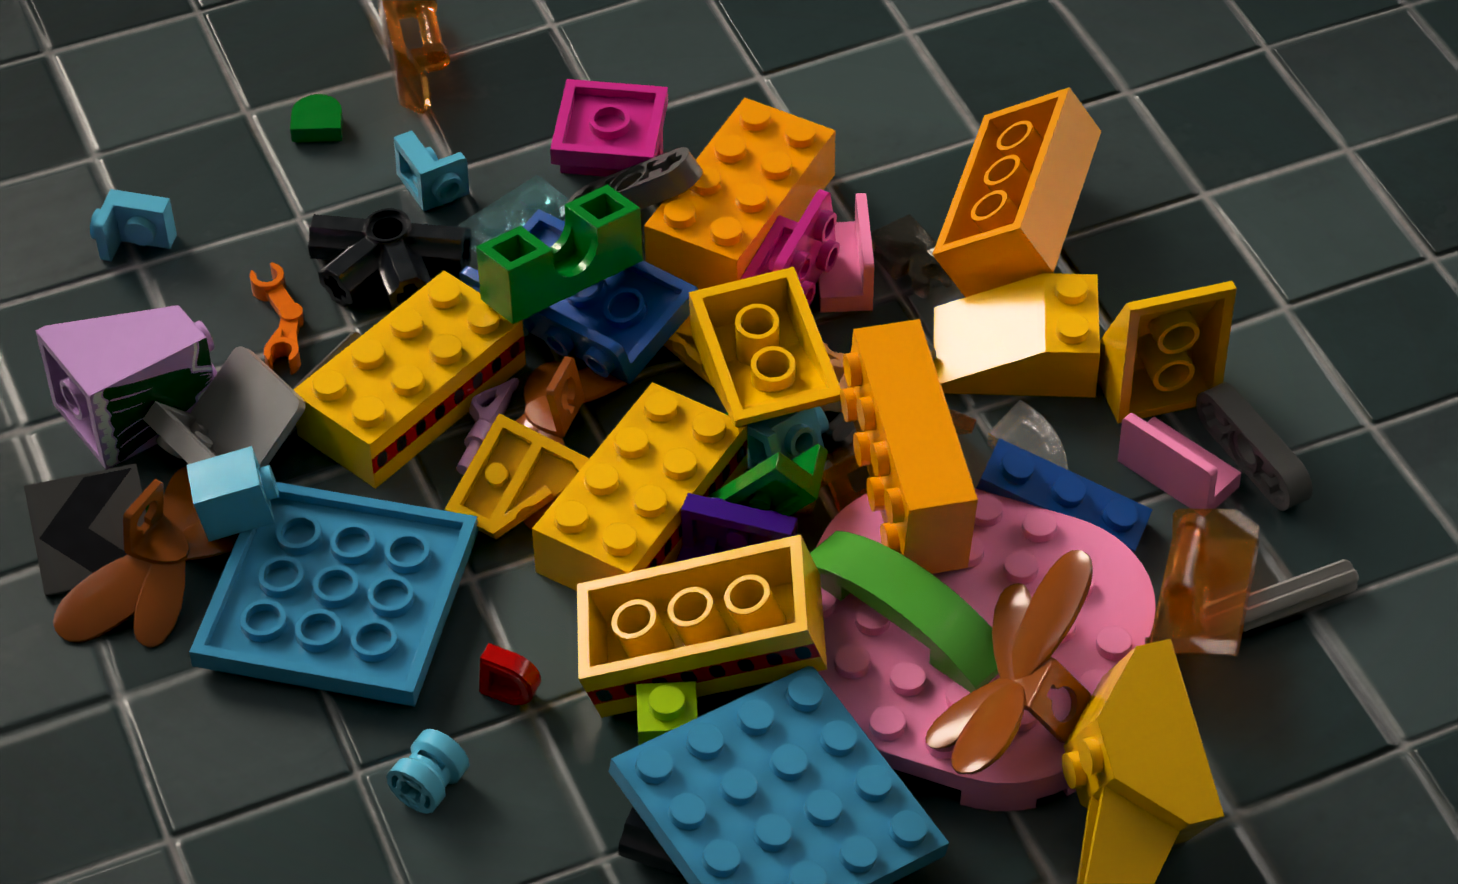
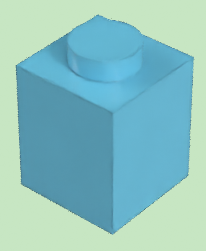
M252 446L186 465L193 505L209 542L275 523L270 500L279 497L276 480L270 465L260 467Z

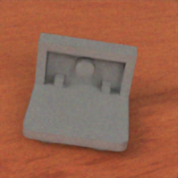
M239 346L231 352L191 413L155 401L143 420L159 434L156 442L161 448L177 458L184 459L188 464L252 446L260 467L267 466L304 413L306 405L304 399L253 351Z

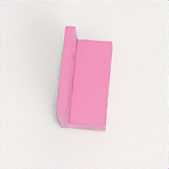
M856 193L855 221L836 222L834 229L836 242L840 244L839 254L833 268L829 272L823 271L817 281L820 313L873 310L874 257L866 193Z
M1130 413L1122 420L1118 462L1202 517L1206 518L1239 488L1241 472L1156 417L1153 416L1146 422L1137 415Z

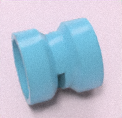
M426 729L421 732L411 745V755L408 758L399 759L388 772L386 778L391 791L400 801L418 812L428 814L433 813L446 796L445 787L448 784L457 783L470 764L465 751L455 740L438 730Z

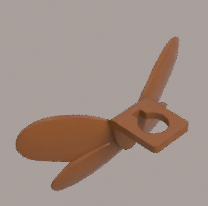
M565 356L562 362L552 361L544 363L535 368L527 379L524 386L525 413L516 422L565 446L563 437L566 435L581 405L614 392L627 383L612 375L602 377L589 367L577 370L573 357ZM557 497L523 521L524 524L532 530Z
M187 466L179 469L172 476L165 493L164 484L154 479L125 511L123 515V536L126 556L103 566L89 575L62 599L54 614L53 621L55 631L61 638L75 643L89 641L113 630L134 615V634L137 641L146 647L159 646L172 633L182 609L186 561L212 558L232 552L239 533L208 541L193 505ZM149 505L144 516V523L138 527V520L144 509Z
M1072 550L1060 557L1049 569L1033 597H1031L1027 587L1020 583L1009 585L1000 594L994 609L992 625L993 651L1000 678L974 690L951 705L933 722L925 737L927 745L933 749H943L955 745L951 762L953 769L958 774H974L996 762L1005 753L1017 734L1024 710L1030 712L1059 742L1065 743L1092 695L1051 655L1074 624L1091 586L1093 574L1092 559L1084 551ZM1064 687L1070 694L1071 709L1068 716L1061 722L1054 716L1052 700L1047 696L1050 688L1059 689Z

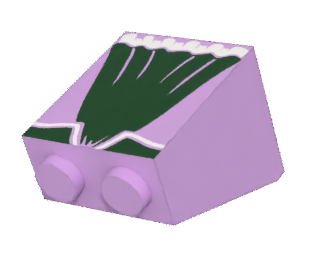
M179 305L46 325L35 330L53 405L105 469H109L157 444L156 439L159 434L143 420L155 401L191 413L218 373L210 359L209 352L214 350V343L208 329L201 321L193 322Z

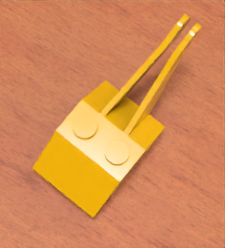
M1171 639L1136 646L1102 676L1063 746L1065 753L1062 755V770L1065 780L1071 789L1076 788L1080 804L1088 809L1077 884H1155L1173 844L1190 840L1224 817Z

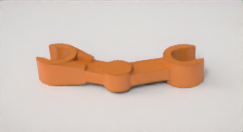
M271 262L272 281L262 282L258 280L253 270L250 271L249 276L253 296L261 301H269L280 317L278 329L264 347L265 364L273 370V363L277 358L289 357L290 373L293 375L301 366L297 338L299 329L304 324L303 308L300 304L295 303L287 292L283 268Z

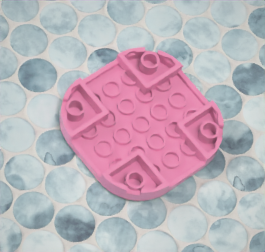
M974 488L978 503L968 568L934 573L933 575L956 592L992 627L994 609L1000 594L1009 585L1020 583L1027 587L1031 597H1033L1049 569L1060 557L1072 550H1082L1087 553L1092 559L1093 566L1092 582L1088 595L1074 624L1051 657L1055 658L1092 695L1102 676L1136 646L1152 642L1156 612L1155 595L1151 580L1143 564L1123 542L1092 523ZM867 494L857 498L841 510L829 523L817 547L835 531L857 534L881 543L880 526L884 523L881 512H873L871 510ZM821 587L827 670L818 671V673L892 769L961 790L960 805L989 811L1036 808V802L1039 798L1053 795L1062 790L1066 796H1069L1076 791V788L1071 789L1068 786L1062 770V755L1065 753L1063 747L1065 743L1059 742L1027 710H1024L1021 724L1012 743L996 762L974 774H958L953 769L951 762L955 745L943 749H933L927 745L925 737L933 722L951 705L970 694V692L929 664L930 649L853 594L850 593L840 601ZM999 674L996 677H994L990 682L1000 678ZM1064 687L1059 689L1050 688L1047 696L1052 700L1054 716L1061 722L1068 716L1071 709L1070 694Z

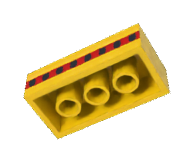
M445 270L442 271L293 389L304 399L306 405L304 413L296 423L298 436L376 489L469 412L474 396L504 383L526 365L523 320L515 324L510 323L483 302L478 291Z
M652 382L532 528L536 573L577 591V584L674 563L682 548L681 508L687 494L692 493L707 497L742 475L748 468L747 425L735 427L729 415Z
M801 534L577 584L578 679L601 718L636 711V684L696 681L697 697L776 681L807 666L814 667L817 672L827 670L821 578Z

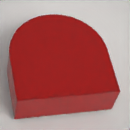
M488 643L480 657L479 692L507 704L523 705L529 703L541 684V675L538 669L525 657Z

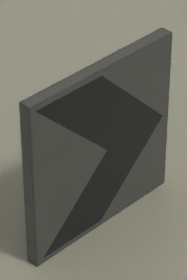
M136 463L24 485L45 596L70 592L92 573L126 556L124 551L123 515L142 493ZM144 509L138 520V527L144 523L146 509Z

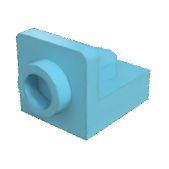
M412 130L394 137L397 175L423 212L469 194L468 163L461 152L438 160L434 150L431 147L425 148Z
M110 189L101 209L97 208L94 211L90 222V235L92 239L96 240L100 259L112 261L121 241L142 246L148 245L171 249L177 232L170 198Z

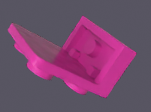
M819 189L799 222L779 215L741 279L794 267L810 307L816 291V282L823 271L829 272L833 268L840 250V244L836 242L834 228L837 214L832 209L831 193Z

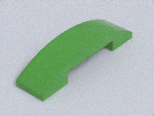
M835 531L810 553L820 573L821 587L840 601L850 593L910 634L930 649L929 664L970 693L988 684L999 674L993 651L992 627L956 592L917 563L879 542L843 531Z

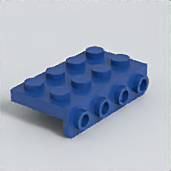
M538 209L524 224L523 228L551 247L561 236L565 222ZM641 261L614 276L608 277L571 297L533 314L529 318L523 319L524 336L531 333L543 339L559 355L568 356L572 354L583 360L596 374L602 377L612 375L630 385L690 315L689 292L696 291L698 288L652 264ZM466 266L459 274L461 281L480 293L478 270Z

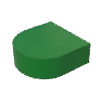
M323 94L309 95L297 101L291 111L290 134L292 142L342 141L343 115L340 103L335 98Z

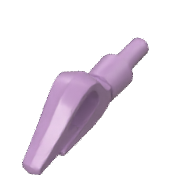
M513 378L498 386L487 389L472 398L469 413L475 424L464 440L467 448L456 467L460 474H465L499 413L504 415L511 401L512 394L519 385L518 378Z

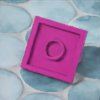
M567 79L550 148L551 164L560 165V173L606 177L662 155L663 126L668 106V87Z

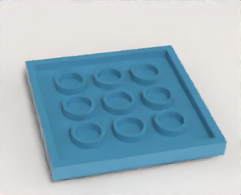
M276 482L279 497L270 500L275 523L239 533L189 651L192 666L415 706L479 531L477 516Z
M811 666L802 668L611 758L609 774L688 884H891L944 857L949 846V841L817 670Z

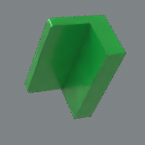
M816 444L792 460L781 452H777L707 497L720 498L730 503L760 510H772L782 515L790 516L818 499L828 450L820 444Z

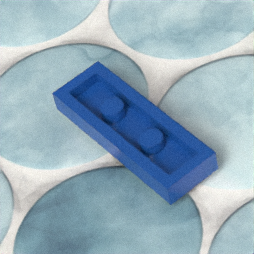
M1000 438L976 487L979 490L1092 523L1114 535L1133 553L1136 551L1153 510Z

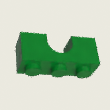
M607 184L564 205L565 226L561 236L551 247L547 246L522 226H518L476 246L481 300L510 323L515 324L643 261L640 207Z

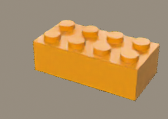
M1070 87L984 115L932 254L964 297L1042 273H1054L1101 134V130Z
M744 97L697 157L696 161L703 170L700 179L687 191L664 200L645 223L646 262L696 286L698 290L740 280L777 217L781 215L799 222L819 189L824 190L834 177L836 130Z
M916 319L853 329L851 353L843 355V368L848 388L840 390V403L845 422L853 421L857 433L853 435V446L857 464L859 467L867 466L870 478H867L866 486L870 508L873 512L880 511L884 523L880 526L881 543L909 558L931 574L968 568L978 498L921 321Z

